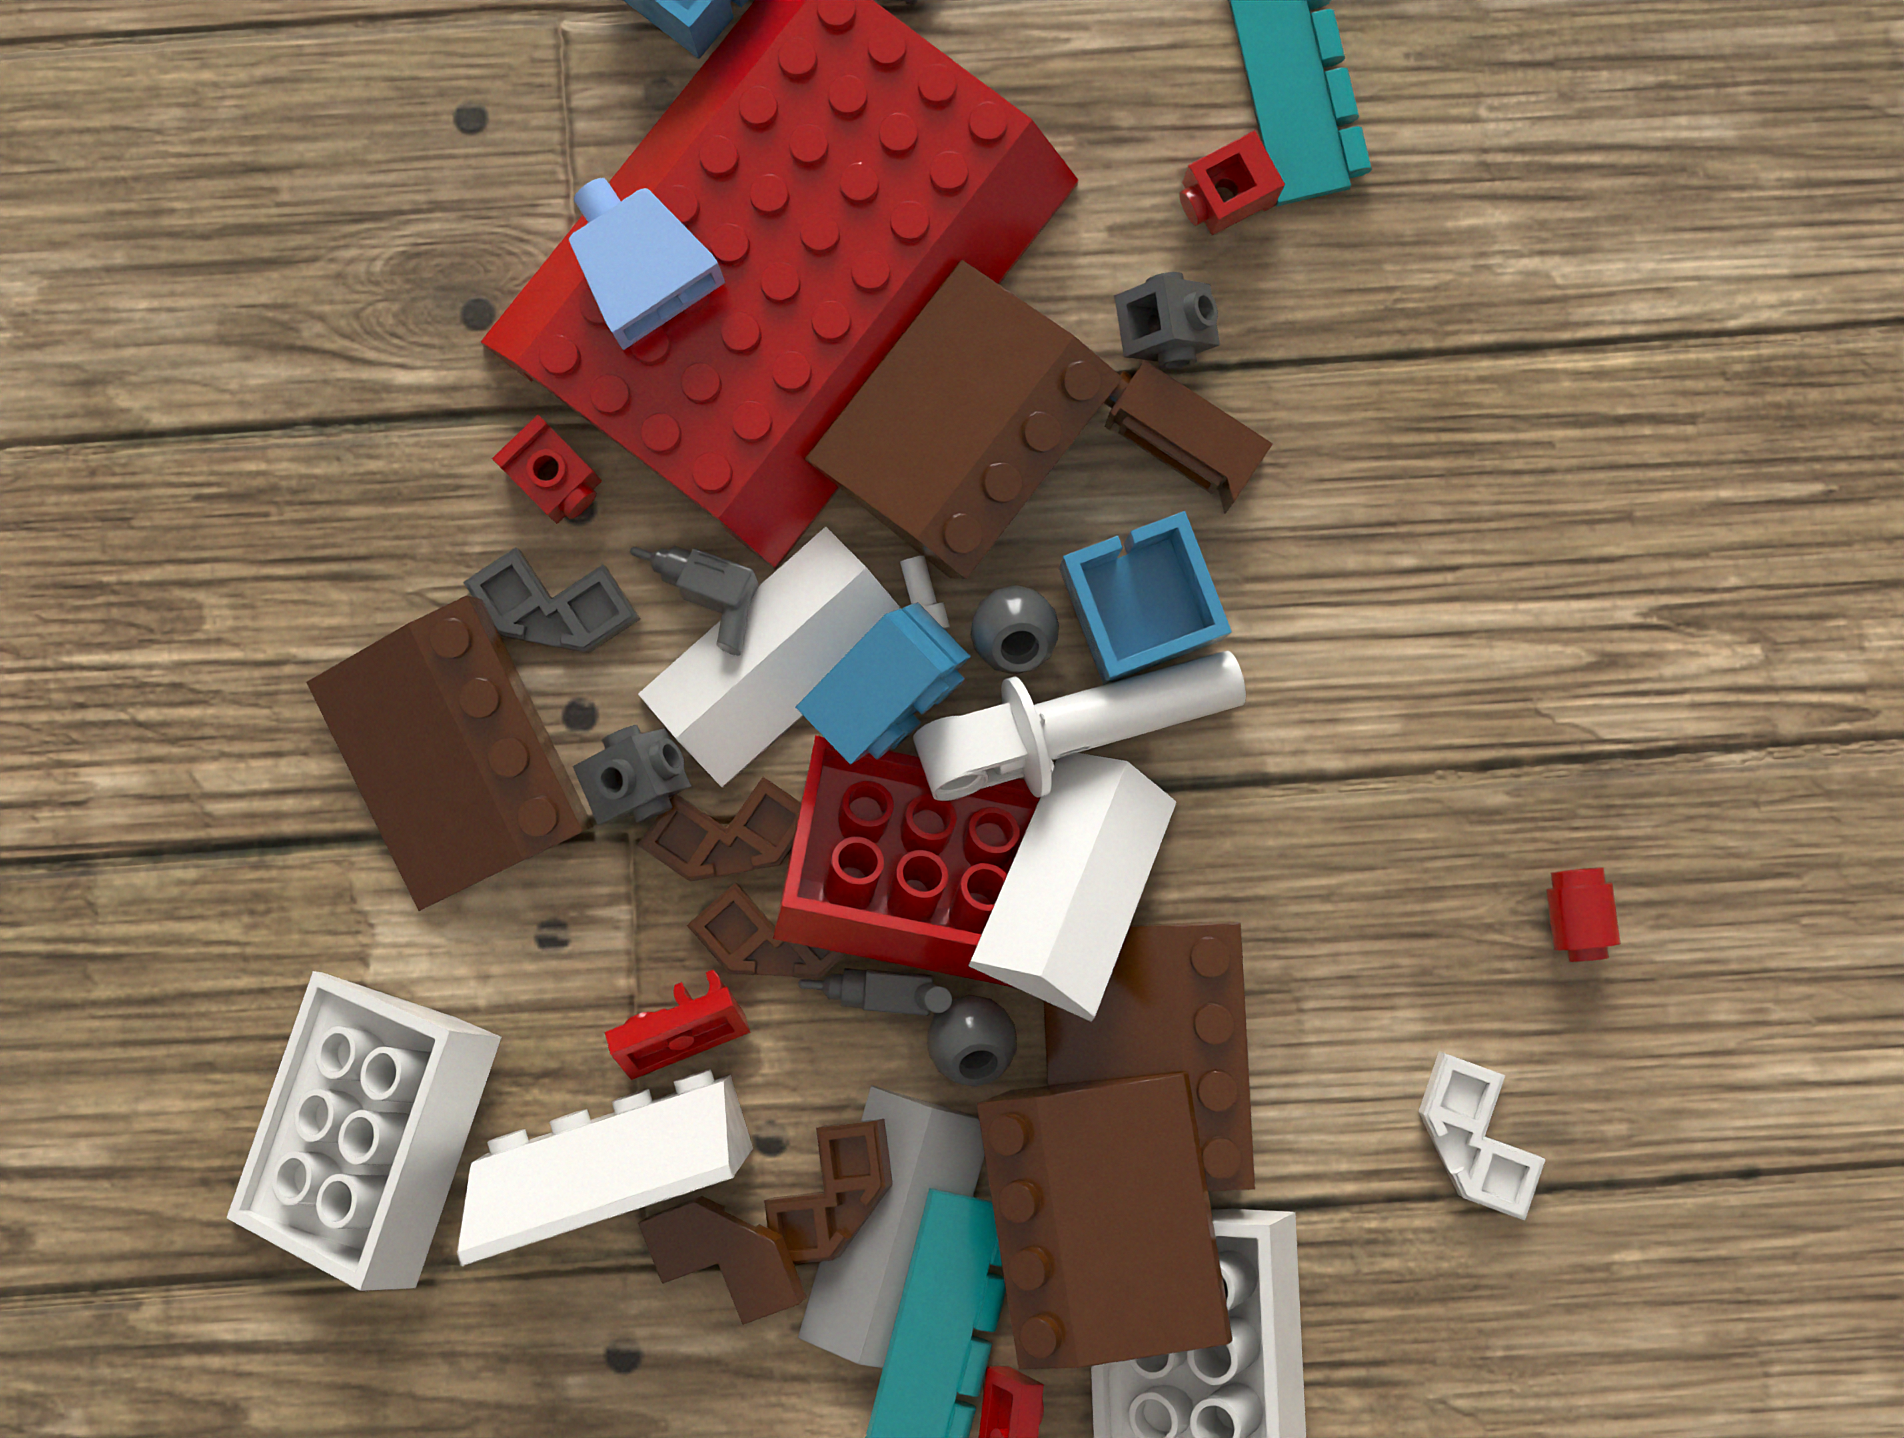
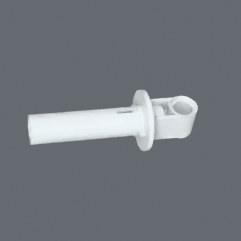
M1223 651L1035 705L1021 680L1017 677H1011L1002 682V705L962 716H949L937 719L921 727L914 734L913 740L933 798L936 800L948 801L962 798L979 789L1021 777L1024 778L1029 790L1035 797H1042L1048 795L1051 791V773H1053L1055 767L1052 760L1242 706L1246 699L1245 683L1239 664L1230 651Z

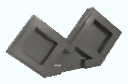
M515 547L463 582L472 597L483 600L499 635L502 637L589 654L641 619L605 565H601L552 598L523 553Z

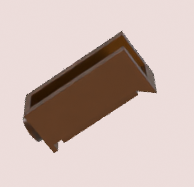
M1146 360L1143 361L1134 376L1123 371L1120 375L1123 377L1104 402V404L1112 408L1104 427L1110 430L1114 423L1121 426L1118 433L1207 492L1213 494L1217 489L1220 494L1224 514H1226L1273 443Z

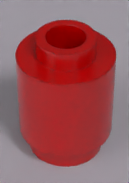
M1604 867L1551 872L1552 888L1546 889L1554 950H1567L1569 962L1608 959V947L1620 945L1621 941L1613 883L1605 881Z

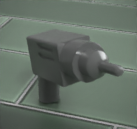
M674 546L670 550L661 548L654 553L638 547L631 548L630 553L633 556L651 563L653 571L661 574L663 582L677 586L684 600L722 613L716 645L729 654L741 655L749 605L759 586L753 569L693 548L691 552Z
M844 968V974L831 973L824 981L801 979L798 982V986L802 989L823 990L828 999L841 1000V1007L863 1008V1010L929 1016L931 1012H945L952 1003L950 992L944 987L934 985V977L928 974Z

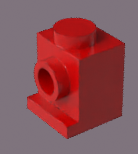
M1254 130L1189 164L1182 182L1185 189L1180 191L1179 198L1190 222L1195 226L1204 222L1213 236L1262 209L1266 211L1274 207L1285 183ZM1220 187L1228 188L1232 191L1234 198L1223 202L1216 189Z
M539 415L533 418L491 458L556 524L565 516L573 519L584 512L596 498L597 493L594 489L602 482L596 473ZM552 461L557 462L559 466L557 475L551 480H540L538 474Z

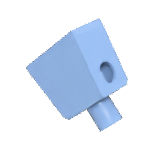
M598 178L584 185L575 194L574 202L588 221V224L574 232L570 236L569 242L605 322L623 350L725 283L715 257L647 188L639 189L621 201L605 178Z

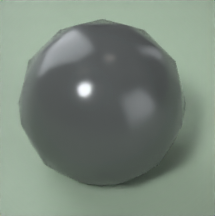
M1013 585L996 589L980 601L972 620L970 635L974 649L994 670L1016 675L1035 670L1050 659L1058 641L1059 622L1055 609L1041 594L1033 589Z
M968 994L953 1000L951 1006L945 1012L935 1013L927 1035L929 1056L938 1071L955 1083L973 1087L988 1084L996 1080L1010 1067L1017 1050L1015 1024L1006 1010L992 999Z

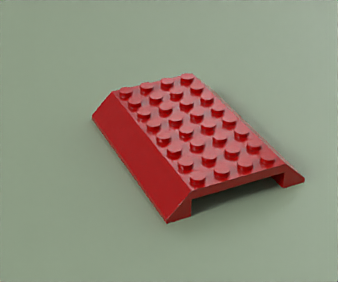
M755 0L608 182L621 201L639 189L647 188L715 257L725 283L623 350L607 326L569 242V238L574 232L588 224V221L582 215L480 342L530 382L535 380L718 520L727 533L774 569H777L839 490L838 486L804 458L956 265L963 260L997 284H1000L1075 189L1079 180L1030 117L875 1Z

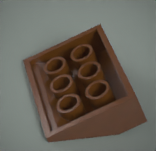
M961 260L804 459L922 556H925L929 562L946 576L953 579H967L1123 377L1073 334Z
M466 595L402 626L306 682L418 911L593 828L591 820L482 599Z
M1214 921L1130 925L1092 1022L1043 1000L1047 1086L1188 1072L1208 1192L1255 1190L1241 923Z
M1188 1072L1013 1089L977 1103L1019 1370L1082 1368L1228 1345L1233 1341Z

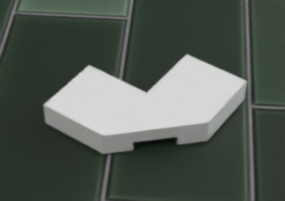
M1439 1051L1418 1112L1457 1194L1467 1200L1525 1220L1545 1159L1485 1136L1505 1075Z

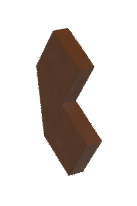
M762 777L726 828L689 801L676 794L670 798L673 808L656 818L638 846L690 882L779 866L791 851L801 802L765 777Z
M734 883L687 925L729 974L819 979L846 955L845 953L773 939L775 925L738 883Z
M884 1118L825 1125L816 1128L824 1192L772 1197L764 1200L767 1228L783 1236L794 1264L831 1261L840 1257L892 1186L893 1181Z
M704 1196L648 1216L638 1223L662 1284L718 1263L742 1325L799 1305L807 1298L782 1235L760 1224L755 1227L725 1212L724 1206Z

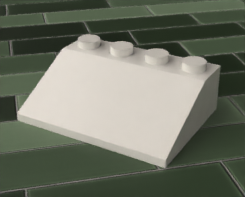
M313 971L227 1219L360 1291L416 1288L501 1037L456 1017L322 972Z
M711 1069L675 1080L674 1085L677 1092L652 1100L650 1090L646 1089L612 1101L613 1113L590 1120L588 1110L584 1109L550 1121L551 1133L528 1140L526 1130L522 1129L488 1141L490 1153H486L473 1161L470 1166L458 1245V1256L461 1266L733 1178L752 1151L753 1146L731 1075L714 1080Z
M1246 1209L1211 1210L1233 1341L1228 1345L1091 1366L1094 1438H1306L1295 1212Z

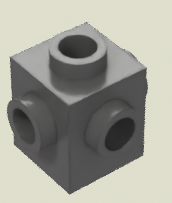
M1167 272L1148 278L1146 283L1114 295L1124 357L1157 361L1160 369L1170 370L1190 366L1197 362L1196 354L1220 346L1216 323L1218 309L1212 296L1210 284L1185 280L1180 272Z
M633 725L618 730L601 740L605 748L603 751L573 766L598 825L634 816L637 823L659 816L673 808L670 797L692 787L684 770L682 753L671 740L666 728L641 733L638 725Z

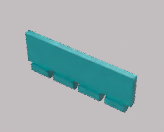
M1228 0L1261 141L1285 183L1276 202L1277 207L1349 190L1351 187L1350 179L1368 174L1372 171L1362 127H1350L1339 130V132L1337 126L1356 121L1359 118V112L1348 68H1337L1325 71L1324 73L1323 68L1335 66L1343 62L1345 54L1334 10H1320L1312 12L1311 15L1310 10L1324 7L1331 0Z
M929 1188L865 1438H969L976 1406L965 1401L955 1400L958 1392L962 1395L980 1396L993 1345L989 1340L972 1336L973 1328L987 1332H996L1006 1294L1004 1276L988 1272L990 1264L1002 1267L992 1201Z

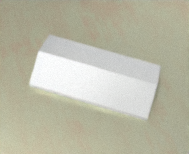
M824 527L758 586L749 605L740 656L729 654L716 645L720 627L719 621L638 695L677 741L724 788L803 717L796 709V706L885 614L901 608L866 566L827 527Z
M1075 753L1057 758L1054 764L1055 767L1053 773H1051V791L1048 795L1040 797L969 963V967L1092 1022L1172 816L1176 801L1128 761Z

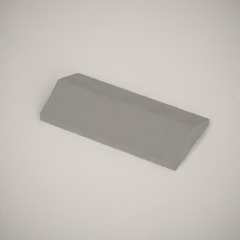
M871 1085L861 1121L884 1118L893 1184L843 1254L834 1260L821 1261L819 1263L798 1338L854 1363L883 1368L929 1188L973 1197L985 1153L978 1116Z

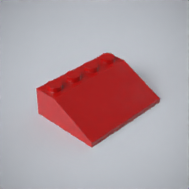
M815 735L773 939L1013 987L969 967V963L1040 797H1035L1031 793L1024 779L1017 778L979 789L962 798L939 801L933 798L920 757L887 751L876 760L869 753L850 765L824 737Z

